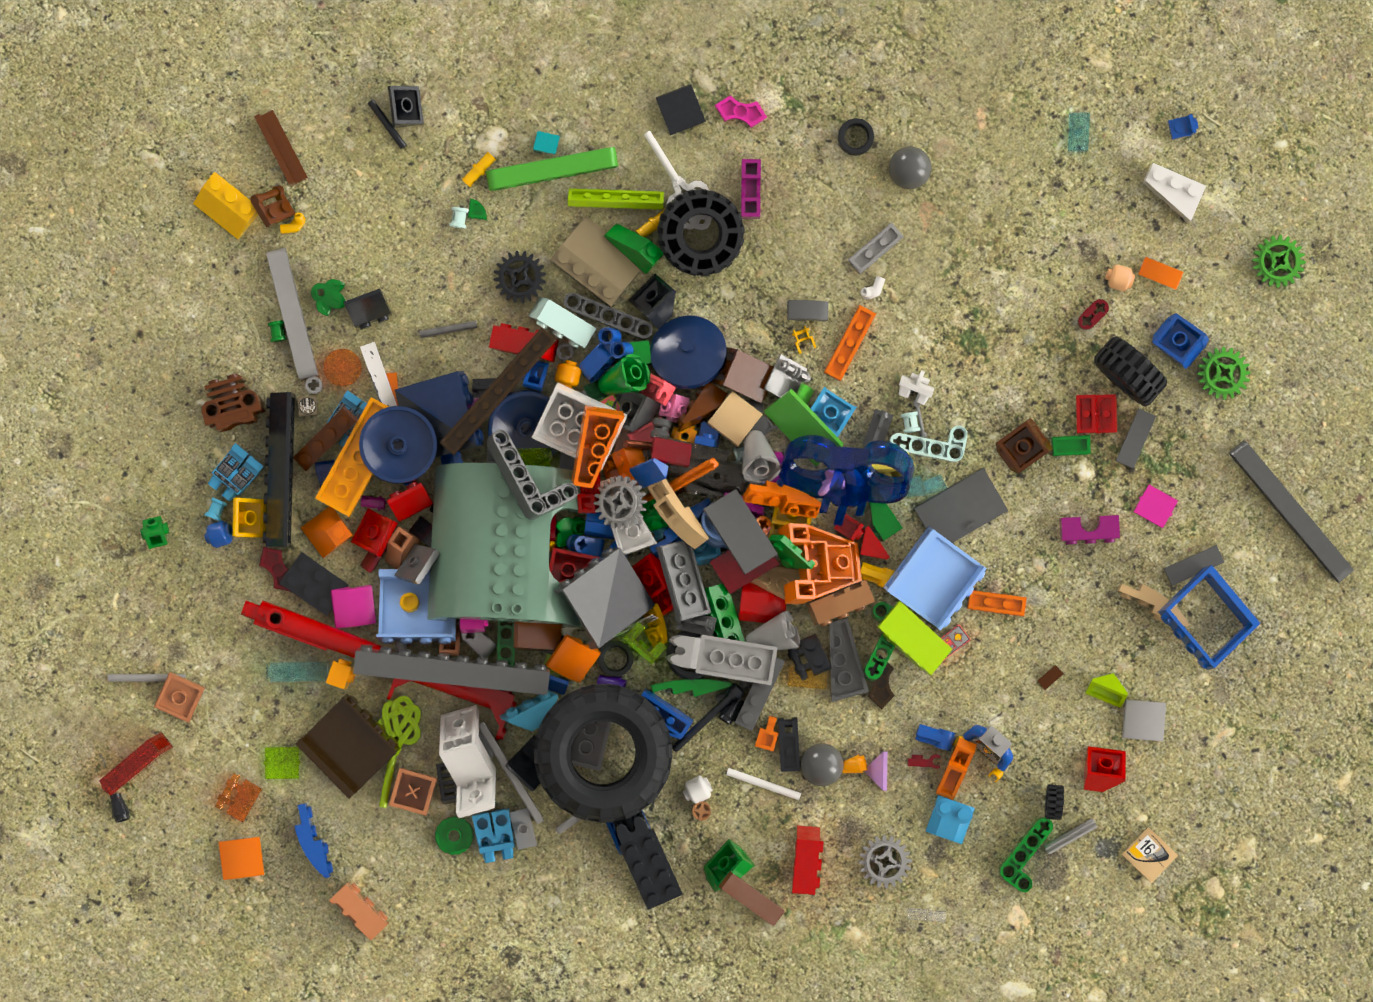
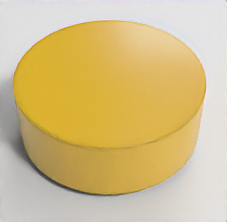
M409 592L401 596L400 606L405 612L412 613L418 609L420 602L414 593Z

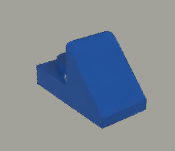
M702 422L699 436H696L694 443L718 448L720 433L709 426L708 422Z

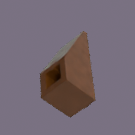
M710 382L705 387L701 386L695 395L698 397L696 401L692 399L686 408L689 410L687 415L683 413L677 423L680 426L677 431L681 432L711 418L721 406L728 393Z

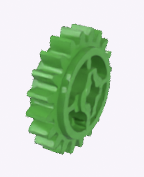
M1272 235L1270 242L1267 239L1263 240L1265 246L1262 244L1257 245L1260 251L1253 252L1258 256V258L1252 259V262L1257 263L1253 269L1259 270L1256 277L1262 275L1261 282L1263 283L1268 280L1269 287L1273 282H1275L1276 288H1279L1280 283L1287 287V281L1291 284L1295 283L1293 277L1299 279L1300 275L1297 272L1304 271L1300 265L1305 264L1306 261L1300 258L1305 253L1298 252L1302 246L1296 248V240L1289 243V236L1283 240L1282 235H1279L1276 240ZM1275 246L1285 248L1280 253L1270 250V248ZM1290 253L1293 257V267L1290 266L1288 261ZM1265 256H1267V259L1269 260L1268 270L1266 269L1264 264ZM1279 257H1282V260H1281V263H1282V264L1277 265L1276 267H1274V266L1276 265V262H1277L1276 259H1278ZM1277 270L1288 273V275L1280 277L1273 274Z
M1225 347L1221 348V352L1215 348L1214 355L1211 352H1207L1208 359L1201 358L1204 365H1198L1202 371L1198 372L1197 375L1203 378L1198 383H1205L1202 390L1208 388V396L1214 392L1215 399H1218L1220 394L1223 400H1226L1227 394L1232 399L1234 398V392L1237 395L1241 394L1239 388H1247L1243 382H1250L1245 375H1249L1251 372L1245 370L1249 366V364H1243L1246 357L1238 358L1240 351L1233 354V348H1230L1228 352H1226ZM1226 358L1233 362L1225 365L1222 362L1220 363L1218 359ZM1212 364L1214 366L1215 373L1214 376L1210 379L1209 368ZM1236 368H1238L1239 373L1237 382L1234 381L1233 372ZM1227 370V378L1225 376H1220L1222 371ZM1223 382L1230 388L1222 389L1215 386V384Z

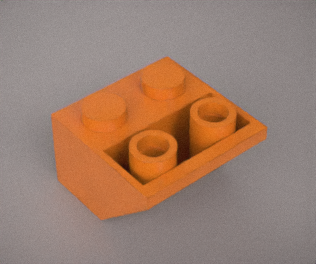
M623 448L608 456L603 471L606 479L615 476H622L624 479L626 476L630 477V481L635 480L629 471L630 468L646 462L640 448Z

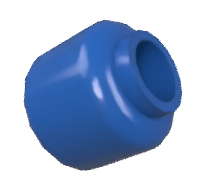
M223 520L208 525L204 535L206 542L215 548L230 544L234 538L232 525Z

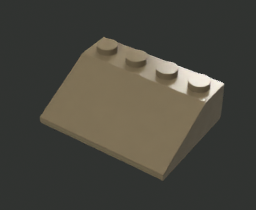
M585 217L559 247L550 261L612 308L641 270L604 237L607 233Z

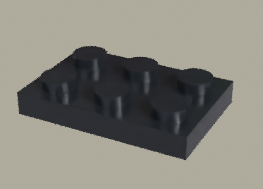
M303 552L299 554L280 581L282 586L325 616L333 608L331 590L349 586Z

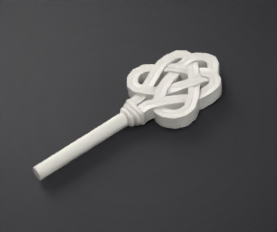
M651 131L644 134L672 180L671 183L675 193L668 198L666 204L675 199L674 197L683 194L681 193L680 186L686 191L696 190L694 189L695 187L709 190L702 181H693L688 185L681 176L677 175ZM695 215L689 219L690 224L686 222L684 229L691 230L695 228L697 230H705L710 226L712 218L707 215ZM705 219L704 224H699L700 220Z

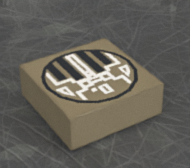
M317 396L297 397L299 417L318 415Z

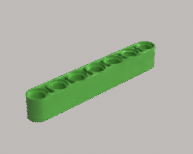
M609 147L486 171L489 191H496L612 169L619 165L615 147Z

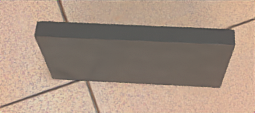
M737 489L703 509L744 575L777 555L776 550Z
M683 540L656 547L677 622L711 613L693 548Z

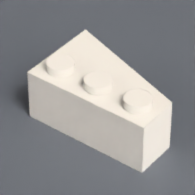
M1155 163L1150 166L1143 182L1146 187L1168 204L1187 223L1192 220L1206 188L1201 183Z

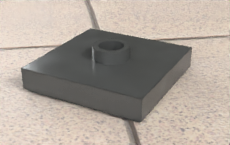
M414 544L394 576L400 580L419 585L440 552L433 548Z

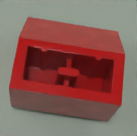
M413 482L406 486L408 490L402 493L398 490L389 495L390 499L387 502L399 522L433 505V501L424 484Z

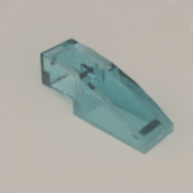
M941 474L924 482L919 475L908 480V482H903L885 490L884 493L885 495L895 497H918L939 492L947 487Z
M328 662L266 663L267 682L326 681L328 677Z

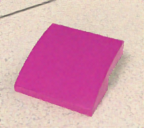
M371 585L331 590L335 628L376 623Z

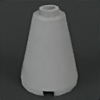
M758 430L750 431L745 437L742 473L745 480L755 484H762L761 481L767 479L772 481L780 473V462L764 434Z
M784 611L747 634L745 642L778 647L777 650L795 649L800 645V636L797 626L793 627L791 623L794 620L788 611Z

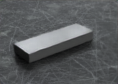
M891 222L850 257L848 261L861 274L904 236Z

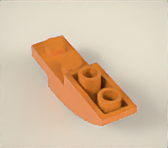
M766 481L763 486L749 484L743 495V500L746 503L779 507L780 513L816 518L823 506L820 501L800 490L771 481Z

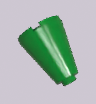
M629 354L624 356L600 377L598 381L600 391L605 395L639 392L646 389V385L650 382V371L645 362L642 363L639 359L641 357L638 355Z

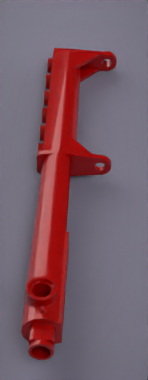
M246 600L241 611V615L254 620V625L325 651L330 649L355 658L357 647L360 648L361 645H371L373 649L377 650L384 647L262 600L260 605ZM274 613L280 614L281 621L279 623L273 620L272 616ZM394 678L387 700H391L396 687L412 681L491 709L499 725L495 737L496 740H503L507 730L503 728L506 721L502 720L500 715L506 713L507 709L515 707L517 703L513 701L515 694H512L513 691Z

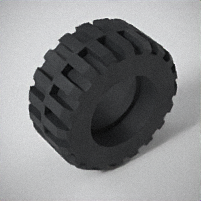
M1112 337L1094 357V363L1101 372L1122 392L1142 406L1150 405L1167 386V380L1158 368L1141 352L1136 350L1135 347L1120 337Z

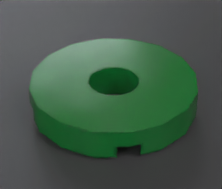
M457 816L448 817L437 826L435 841L438 847L445 853L450 855L461 854L472 844L473 829L464 818H458ZM456 830L459 832L460 837L457 841L450 840V831Z

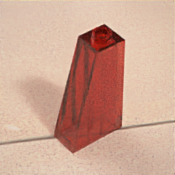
M162 732L148 739L99 780L102 789L109 793L110 796L117 793L172 749L173 745Z

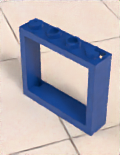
M1212 565L1204 567L1158 611L1161 615V620L1172 628L1175 637L1182 640L1186 645V650L1198 659V664L1206 670L1214 669L1261 624ZM1203 578L1243 624V627L1211 658L1171 611Z

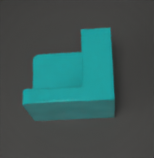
M537 131L533 151L555 155L558 143L560 142V136Z

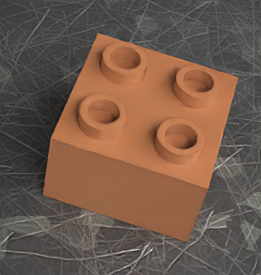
M400 767L389 805L421 815H428L438 778Z

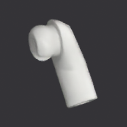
M876 276L873 286L861 289V296L867 300L879 296L885 279Z

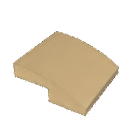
M732 391L707 424L738 447L763 414Z

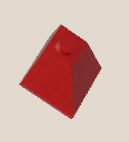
M1087 747L1083 790L1104 792L1125 782L1126 751Z

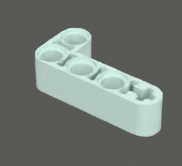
M963 426L953 427L950 430L947 442L896 433L890 438L889 445L893 450L899 452H908L909 454L948 462H958L964 455L967 430ZM955 430L963 432L961 440L954 438L953 432ZM897 437H900V441L907 442V438L910 439L908 443V450L905 449L906 445L900 444L899 447H896V443H894L893 440H896ZM913 441L921 442L922 449L920 451L913 450ZM934 444L939 445L941 448V452L938 455H934L931 452V446ZM952 448L959 450L960 455L957 459H953L949 454Z

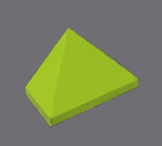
M1113 673L1093 678L1085 694L1121 708L1128 692Z

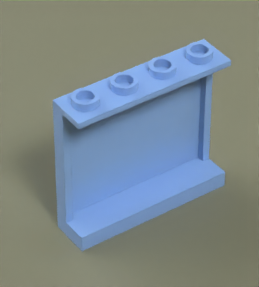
M928 526L883 588L939 630H942V628L947 627L950 623V617L953 613L959 611L964 598L971 595L976 582L982 580L985 575L984 571L987 568Z
M379 569V628L376 637L381 643L392 644L393 641H401L402 644H411L412 641H420L421 644H431V641H439L441 644H450L451 641H456V618H447V621L427 620L430 569L419 585L395 577L394 575L398 569ZM409 592L414 593L420 602L418 609L412 613L405 612L400 606L401 596Z

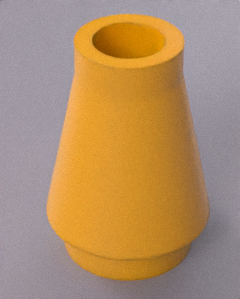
M858 754L844 761L843 773H863V771L867 770L864 755L860 756Z

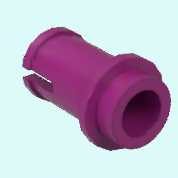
M362 495L361 507L377 508L378 511L385 509L386 498Z

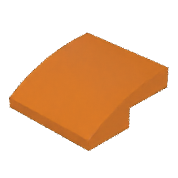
M566 634L545 665L558 674L581 683L601 653L598 649H590L588 645L583 644L581 639Z
M260 836L219 842L223 880L264 875Z

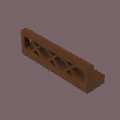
M271 110L262 116L260 114L254 116L289 185L292 187L308 179L274 111Z

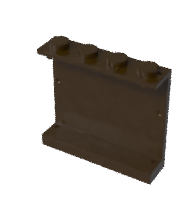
M346 694L295 744L350 799L401 748L394 737H389L385 733L386 730L380 723H375L372 720L370 712L358 705L359 702L354 696Z

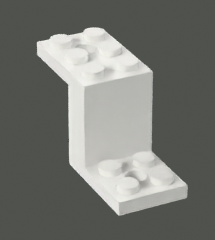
M477 705L441 715L439 755L457 785L456 814L458 818L495 808L496 767L478 736L479 709Z

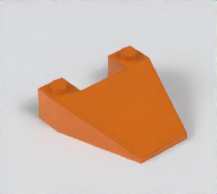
M788 523L778 528V535H785L795 546L801 549L803 552L800 555L805 560L810 561L812 559L815 562L812 569H799L800 580H794L784 585L785 604H804L862 581L858 543L808 524Z

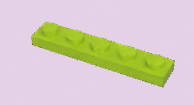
M569 188L568 206L663 209L664 192Z

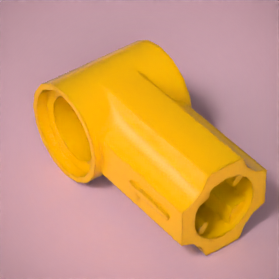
M863 562L861 567L862 580L876 583L880 587H884L895 572L894 570L884 567L880 568Z

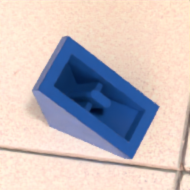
M538 361L525 375L523 388L542 393L549 364Z

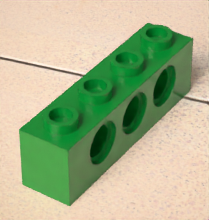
M722 583L705 588L711 613L705 614V616L717 618L713 637L745 642L731 594Z

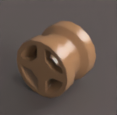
M705 801L694 804L692 807L693 816L700 821L708 819L711 814L710 805Z

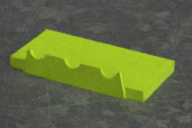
M901 601L896 603L877 626L888 641L928 675H932L952 651V648Z

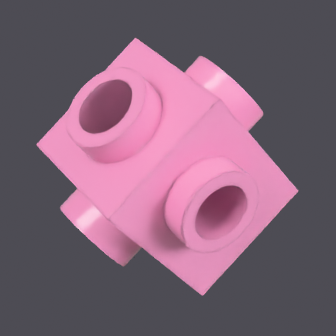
M672 394L666 406L660 405L659 415L666 417V420L677 423V419L679 420L683 413L687 414L686 408L690 398Z

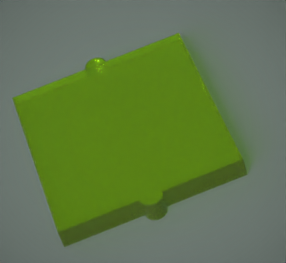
M265 747V761L263 762L265 765V779H299V765L301 764V761H299V747Z

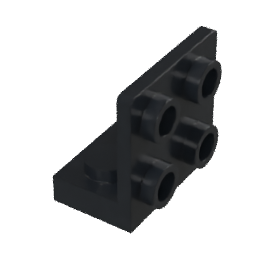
M535 735L505 764V767L532 792L541 784L534 763Z

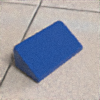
M653 458L630 468L629 471L642 488L666 479L669 466Z
M549 675L548 690L565 695L569 682Z

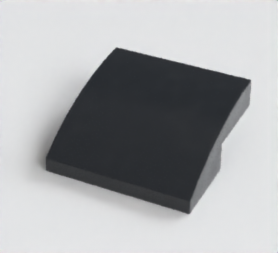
M691 84L656 97L670 136L706 122Z

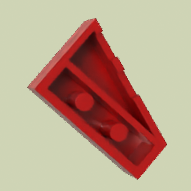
M509 324L493 325L489 348L518 355L539 330L533 333L529 332V328L518 326V329H512V325ZM556 339V342L540 359L554 363L559 340Z

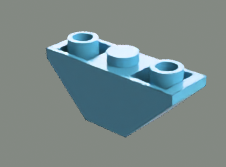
M548 690L547 695L538 694L533 699L524 700L517 707L507 709L506 713L500 715V718L513 725L534 731L540 727L546 713L557 702L558 696Z

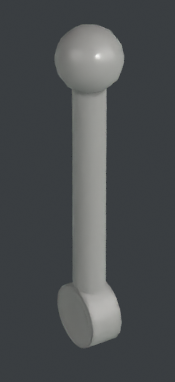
M914 400L913 405L918 412L917 416L921 429L920 437L926 438L927 433L924 431L919 407L920 403Z

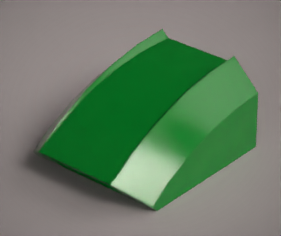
M728 839L706 863L704 873L714 892L722 890L718 886L730 871L741 879L755 864L749 858L746 851Z

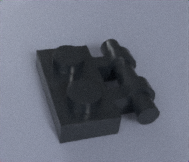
M816 633L800 640V649H787L788 657L795 665L794 670L802 681L808 679L806 672L810 670L816 676L832 669ZM805 655L808 663L802 664L799 657Z

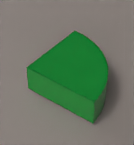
M470 198L468 218L487 221V213L483 205L477 200Z

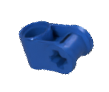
M572 534L566 540V546L570 551L597 557L602 556L605 543L603 539Z

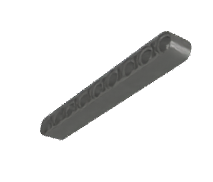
M1245 440L1229 452L1233 460L1336 582L1340 583L1354 571L1347 560Z

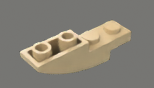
M666 479L647 487L657 502L653 506L668 526L683 541L696 549L709 539L689 506L683 507Z
M1123 584L1119 585L1117 592L1121 593L1120 597L1130 601L1132 598L1139 600L1138 604L1147 608L1152 605L1150 613L1154 615L1153 618L1163 622L1158 611L1169 601L1166 597L1144 584H1140L1138 590ZM1174 606L1171 609L1172 613L1184 627H1188V621L1180 610Z

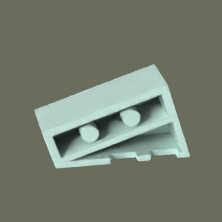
M543 297L538 298L528 315L537 321V325L544 329L549 328L553 330V335L560 339L563 337L568 339V344L577 349L579 346L585 348L596 330L589 323Z

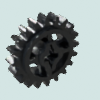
M517 250L514 257L509 252V259L507 260L502 257L504 263H497L496 265L500 270L494 271L496 275H499V277L493 279L494 282H500L496 289L502 288L500 295L507 294V301L513 297L515 304L518 298H520L522 304H524L525 298L531 302V295L538 297L536 291H543V288L539 285L546 284V281L541 279V277L546 276V273L540 272L544 265L537 266L540 259L538 258L533 261L534 254L526 257V251L520 256ZM524 262L518 269L509 267L514 263ZM530 266L535 271V281L528 277ZM523 272L525 279H520L519 282H516L517 278L515 275H520ZM505 273L512 278L510 288L505 284ZM521 286L531 287L525 292H516Z

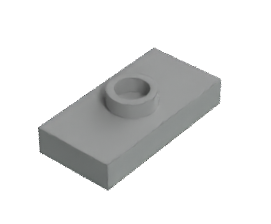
M528 808L510 812L518 850L537 846Z

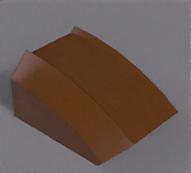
M1031 418L996 442L998 454L1009 469L1017 474L1053 449L1050 441Z

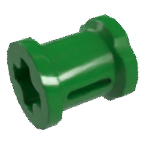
M284 320L268 323L272 337L270 339L271 343L287 340L283 327Z

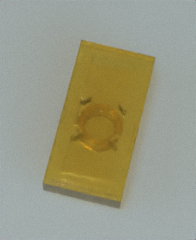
M789 667L788 686L815 689L827 688L828 670L816 676L810 670L806 672L808 679L802 681L800 676L796 674L795 667Z

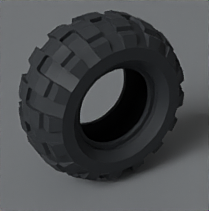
M592 684L580 687L559 699L543 718L534 746V763L537 775L543 789L551 800L574 817L599 823H609L630 818L650 805L666 784L672 761V743L669 730L655 706L637 692L613 684ZM598 721L616 723L627 730L634 741L635 759L633 765L623 778L614 783L596 784L590 782L576 771L572 763V742L577 733L591 723Z

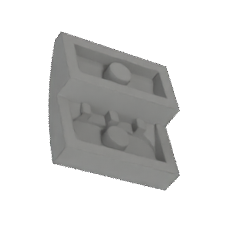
M1125 700L1122 738L1163 741L1166 703Z

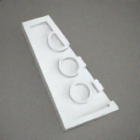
M601 481L600 487L605 488L603 481ZM621 487L616 488L610 494V496H613L614 494H616L617 491H620ZM628 509L625 511L624 514H621L620 518H623L626 515H628L631 509ZM636 517L638 524L631 523V528H626L625 525L624 529H618V526L616 529L612 528L617 547L621 548L624 555L657 544L642 518Z

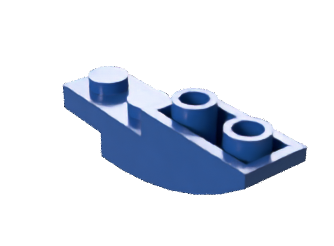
M307 803L298 805L302 824L294 826L298 840L311 864L321 875L329 878L333 872L332 862L327 860L326 854L329 853L327 842L324 843L323 839L315 840L317 830L316 826L312 825L310 819L313 818L311 806L308 807Z

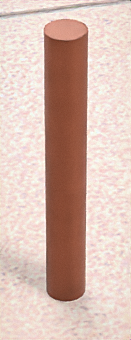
M625 440L623 445L625 448L651 449L653 442Z

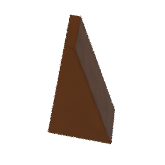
M1054 665L1037 682L1046 690L1064 673Z

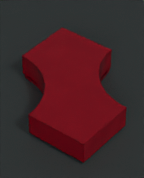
M263 547L259 566L266 568L272 574L274 588L290 591L280 584V581L289 570L283 562V551Z

